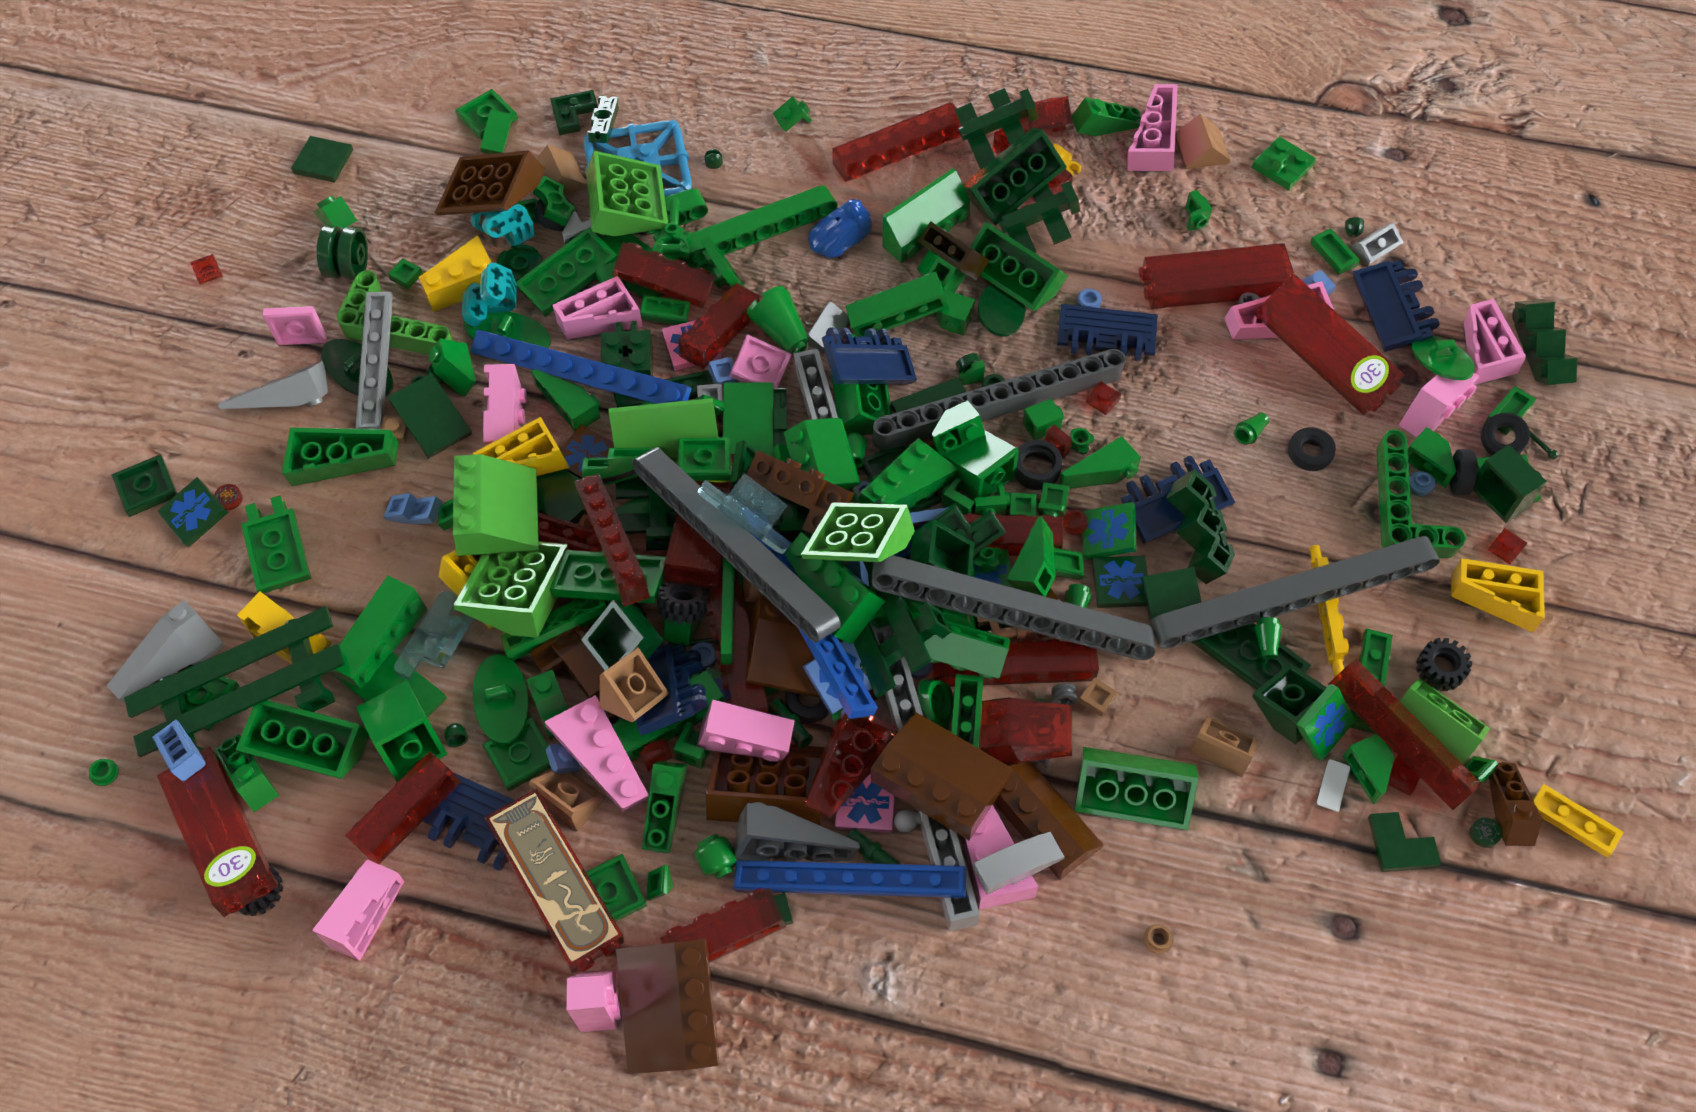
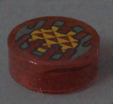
M233 484L222 485L214 494L226 510L237 508L243 500L241 491Z

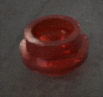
M1070 510L1064 515L1062 526L1068 534L1078 535L1088 527V518L1080 510Z

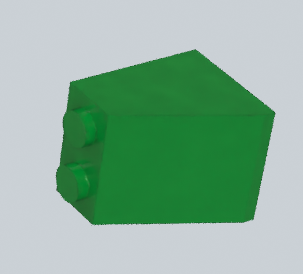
M985 431L984 436L942 456L959 468L953 481L956 477L961 479L960 490L969 499L974 501L976 497L993 495L997 490L998 483H1003L1005 486L1015 478L1019 450Z
M407 680L356 707L375 748L396 782L447 755L444 746Z

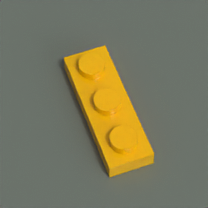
M1545 784L1538 789L1533 798L1542 819L1606 858L1612 855L1624 833Z

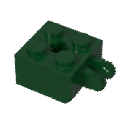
M631 321L630 331H624L622 322H616V332L601 333V363L653 376V344L650 330L638 331L637 321Z

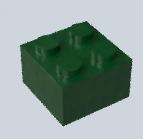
M1507 445L1485 460L1477 473L1473 491L1505 523H1508L1531 506L1547 481L1540 472L1523 459L1519 452H1516L1510 445Z
M932 519L913 533L910 560L972 577L975 543Z
M612 600L581 639L605 671L638 647L648 660L663 642V638L633 602Z

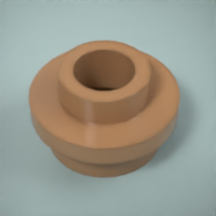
M1161 924L1149 926L1143 936L1145 947L1150 952L1158 955L1167 953L1174 942L1172 932ZM1154 936H1159V937H1161L1162 940H1163V943H1162V944H1156V943L1153 941V937H1154Z

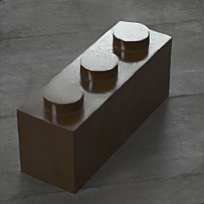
M931 221L918 239L919 243L974 280L978 279L989 262L987 258Z

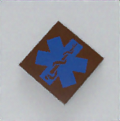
M580 425L560 449L570 467L565 470L583 480V458H608L609 448H614V442Z

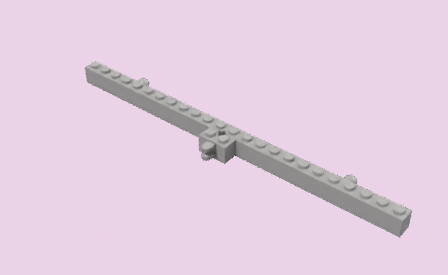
M813 349L794 353L795 372L808 420L838 418L819 350ZM858 486L848 490L851 492H856L859 497L860 493L858 490ZM870 624L879 645L894 635L891 625L878 629ZM905 657L888 667L896 686L884 694L895 735L916 712L923 716ZM916 809V813L910 810H901L896 814L894 823L900 832H911L917 824H920L931 865L966 866L956 832ZM967 872L966 898L940 897L949 932L978 925L980 914Z

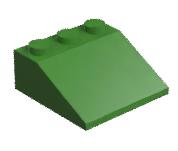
M832 503L801 553L802 559L881 562L905 549L915 532L908 506Z

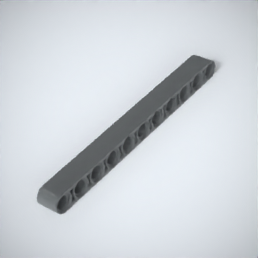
M1110 349L881 417L873 425V445L879 450H889L912 443L918 438L921 440L932 437V433L943 413L965 401H969L979 413L981 421H985L1028 408L1050 398L1055 400L1115 382L1122 375L1126 357L1120 350Z
M654 447L632 460L637 475L810 640L817 643L840 628V620L835 611L662 450Z
M1422 536L1167 612L1153 618L1150 621V626L1153 628L1159 648L1168 649L1255 623L1260 618L1275 617L1425 572L1436 567L1440 563V559L1429 538Z
M894 555L881 562H873L872 585L879 591L924 603L928 602L931 605L1136 660L1151 659L1156 653L1153 628L1147 624Z

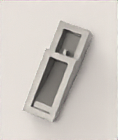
M1047 832L1006 847L974 862L973 870L986 894L989 895L1010 883L1014 885L1063 860L1065 856L1051 832Z

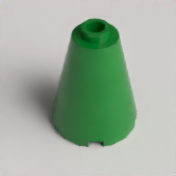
M781 285L773 287L761 294L763 299L759 303L756 300L751 303L747 309L749 319L785 351L794 354L807 349L809 339L787 288Z

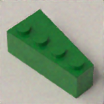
M290 427L282 475L291 486L396 466L399 442L391 430Z
M918 438L860 493L859 500L861 504H872L876 500L881 499L887 504L907 505L909 509L923 498L928 499L934 496L935 492L943 491L948 483H952L959 468Z
M801 532L785 552V555L798 577L829 605L839 617L840 628L832 632L833 635L852 645L885 603V600L839 560L802 559L801 553L811 538Z
M387 575L339 646L345 665L332 670L331 673L334 676L360 689L366 682L370 681L377 669L427 612L428 609L416 589Z

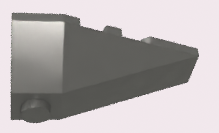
M754 802L747 803L739 817L733 850L737 860L770 861V858H787V862H797V859L812 857L815 862L851 861L860 846L857 841L778 807Z

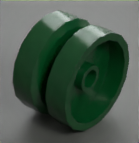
M326 225L321 229L316 251L318 268L322 276L335 279L342 276L345 279L354 280L360 272L366 270L368 243L367 237L361 228L345 227L343 230L340 226Z

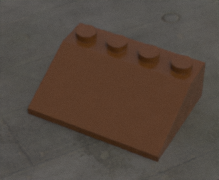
M529 150L460 157L434 213L436 215L507 211L538 187L545 167Z
M760 595L750 612L746 682L821 698L802 667L815 658L799 629L765 596Z
M916 712L886 745L871 767V782L970 841L1013 774L1014 769Z
M790 745L789 752L785 758L779 761H768L762 757L715 751L706 790V820L739 822V817L747 803L761 802L767 806L778 807L821 826L828 748L807 746L799 749L797 745Z
M707 937L616 949L628 1074L691 1070L718 1066L720 1060Z

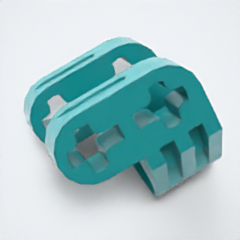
M517 203L507 211L481 212L471 215V224L474 228L485 232L493 238L504 236L511 246L520 245L535 236L534 224L527 210ZM481 215L484 216V217H486V218L483 220V223H482V224H480V223L478 224V222H480V220H481V219H480V216H481Z
M490 263L481 273V284L472 283L463 293L462 317L467 324L474 327L479 326L487 317V313L509 312L516 308L517 284L512 270L497 263Z

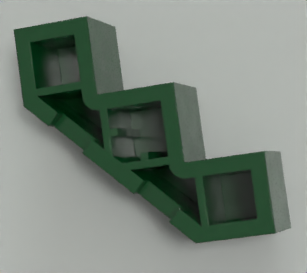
M1545 299L1515 302L1512 319L1535 381L1545 385L1576 383L1578 358L1565 354L1566 329L1554 326L1555 302Z
M1194 469L1173 483L1166 500L1185 515L1177 534L1195 549L1187 568L1194 567L1196 576L1205 584H1208L1228 572L1235 553L1232 544L1228 545L1224 532L1227 531V527L1221 510L1216 509L1213 499L1216 497L1214 486Z

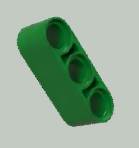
M688 189L665 197L666 210L667 204H670L672 198H678L680 204H682V214H679L678 226L699 220L708 213V207L698 189ZM661 229L646 232L649 234H654L656 231L661 232Z

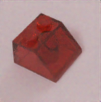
M1068 96L1051 97L1036 101L1034 103L1038 119L1030 122L1028 117L1020 120L1025 133L1031 128L1043 129L1044 132L1049 129H1053V132L1065 130L1066 125L1073 123Z

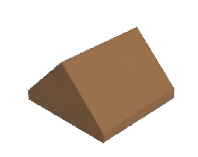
M1199 114L1175 132V140L1185 169L1230 163L1219 128L1202 114Z
M547 144L536 158L545 167L542 177L546 176L564 185V195L588 188L573 153Z
M639 647L600 674V708L630 722L638 719L669 695V692Z
M1207 716L1190 753L1243 777L1253 758L1259 740Z
M552 770L530 780L528 784L532 794L535 793L544 807L577 832L606 798V796L573 772L559 774Z

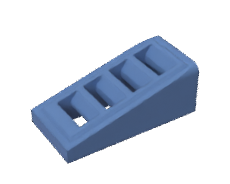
M174 720L152 737L170 772L181 781L187 780L206 765L202 755L179 721ZM176 734L178 735V736H176L174 739H172L170 742H168L167 744H165L168 740H170V739H171L172 737H174Z

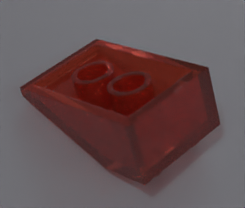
M1011 697L982 701L980 749L1004 764L1072 756V707L1065 704Z

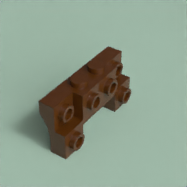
M757 450L747 474L743 473L732 498L761 510L768 491H771L811 509L802 530L814 534L831 504L850 503L854 493L824 480L825 474L812 468H810L809 473L801 470L802 464L787 458L786 462H783Z
M579 625L549 639L530 652L532 660L542 673L553 669L554 674L566 668L586 697L589 699L596 695L600 702V674L605 670L581 639L585 636V633ZM604 710L611 725H614L612 720L618 716Z

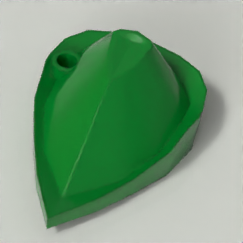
M925 679L920 681L917 697L921 711L927 719L946 729L953 708V693L950 686L941 680Z

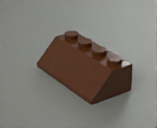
M1030 760L1010 765L1009 767L1013 768L1014 772L994 804L1025 840L1051 832L1065 858L1049 866V869L1061 880L1104 845Z

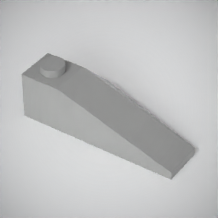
M320 361L285 376L282 380L277 378L262 385L261 388L255 387L230 397L217 405L219 409L290 407L306 403L309 407L322 402L321 397L328 393L324 363Z
M183 600L160 618L107 686L121 702H124V697L154 684L161 678L174 675L182 668L191 664L194 666L209 659L223 648L225 644L189 604Z

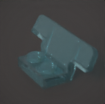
M745 473L728 495L706 480L700 486L698 493L702 498L776 552L783 554L792 545L790 541L772 529V526L788 505Z
M445 591L437 596L394 664V670L398 676L409 680L421 660L444 669L474 619L466 614L462 618L458 615L456 617L450 615L454 609L453 605L458 598L455 593Z

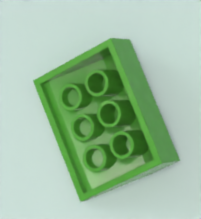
M593 150L586 171L592 232L601 235L621 236L664 228L668 224L660 165Z
M713 398L609 408L614 448L661 447V450L678 465V438H719Z
M482 454L454 456L453 538L457 556L539 550L536 468Z
M539 541V550L482 554L455 601L454 609L510 635L538 638L558 598L551 595L550 587L565 551L569 550L568 544Z

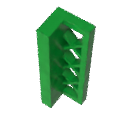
M578 598L551 611L538 638L514 636L508 633L500 635L505 653L513 661L523 657L549 639L578 625L583 628L596 622L608 606L605 600Z

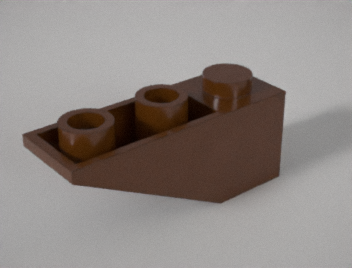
M1498 763L1488 779L1495 819L1502 829V839L1506 846H1535L1543 819L1516 764Z

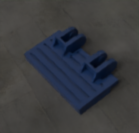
M1388 260L1353 271L1354 281L1384 352L1410 345L1412 342L1433 338L1431 330L1438 328L1440 325L1437 318L1424 320L1433 316L1435 313L1434 309L1431 306L1420 308L1415 292H1419L1423 288V284L1420 280H1414L1418 277L1417 270L1415 268L1404 270L1401 260L1394 262Z
M1061 304L1057 345L1067 346L1069 340L1071 341L1070 353L1076 354L1078 342H1086L1085 352L1089 356L1092 354L1093 343L1096 344V350L1107 351L1117 349V346H1120V351L1123 352L1125 357L1127 356V347L1135 348L1134 361H1140L1142 349H1144V355H1155L1158 314Z
M830 327L826 335L822 337L835 384H912L917 380L907 345L902 344L901 338L893 337L890 339L886 329H878L876 332V330L868 328L864 333V337L853 338L848 328H840L838 331V329Z
M1187 456L1183 459L1188 473L1195 469L1214 486L1216 497L1213 499L1217 510H1223L1235 503L1217 468H1214L1210 459L1199 464L1203 474L1192 456ZM1177 461L1170 465L1173 475L1155 483L1160 493L1157 492L1148 475L1140 477L1141 485L1148 497L1146 499L1143 498L1133 480L1126 484L1129 494L1120 500L1122 504L1133 502L1136 506V531L1143 544L1178 530L1185 516L1166 500L1173 483L1186 475Z
M669 643L657 648L647 661L669 692V695L636 719L637 729L642 736L691 717L695 713L700 712V710L703 711L708 704L707 698H705V686L701 685V683L694 684L693 686L690 685V677L696 673L701 674L703 670L699 651L692 649L687 652L684 643L673 647Z
M451 772L422 821L432 826L427 837L433 841L439 838L448 822L453 823L443 842L444 846L448 848L454 846L465 828L466 830L461 839L481 848L477 860L483 864L488 861L497 844L502 845L493 863V868L500 871L510 858V854L489 818L518 803V801Z

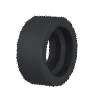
M1031 440L1018 447L1019 454L1015 478L1022 486L1033 490H1042L1043 483L1055 484L1062 468V456L1052 443L1044 440ZM1033 455L1042 456L1052 463V469L1048 473L1033 474L1023 467V460Z

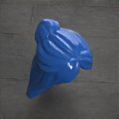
M848 200L841 207L816 223L811 229L808 238L810 248L823 257L835 258L842 255L847 249L858 244L870 233L872 228L870 212L862 205L860 200Z

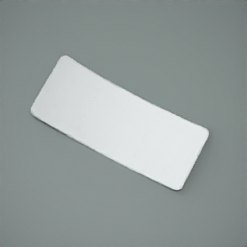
M1331 759L1328 760L1317 800L1318 805L1339 812L1350 771L1349 765Z

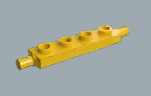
M1319 545L1309 547L1311 569L1329 564L1328 557H1322ZM1339 597L1317 604L1328 663L1332 665L1333 677L1336 679L1346 676L1343 658L1348 654L1349 650L1348 640L1343 637L1342 632L1344 626L1343 616L1339 614L1337 607Z

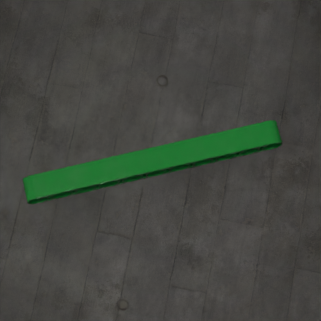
M817 186L691 233V241L688 242L690 247V258L688 259L681 257L680 253L664 254L661 258L654 259L652 248L600 267L595 276L599 284L618 276L627 291L633 290L631 285L634 284L630 277L634 274L638 283L641 281L644 283L646 281V273L651 280L655 276L652 269L656 266L661 274H667V265H669L672 271L675 268L683 271L696 266L701 261L707 260L702 253L706 249L701 243L707 236L726 255L825 218L837 209L838 204L826 186Z

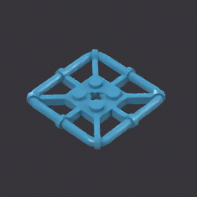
M675 120L633 125L631 123L627 127L612 129L610 138L630 136L631 146L615 148L607 143H591L588 139V133L584 136V150L587 162L586 171L594 147L603 153L657 164L660 167L679 164L682 177L681 182L666 175L661 169L663 184L670 187V189H664L665 197L692 189V180L688 166L689 154L685 150L682 131ZM664 130L652 143L637 145L636 134ZM674 136L677 152L671 155L659 156L658 150Z

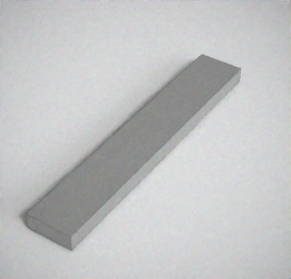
M366 292L355 429L381 428L385 407L393 295L391 292Z

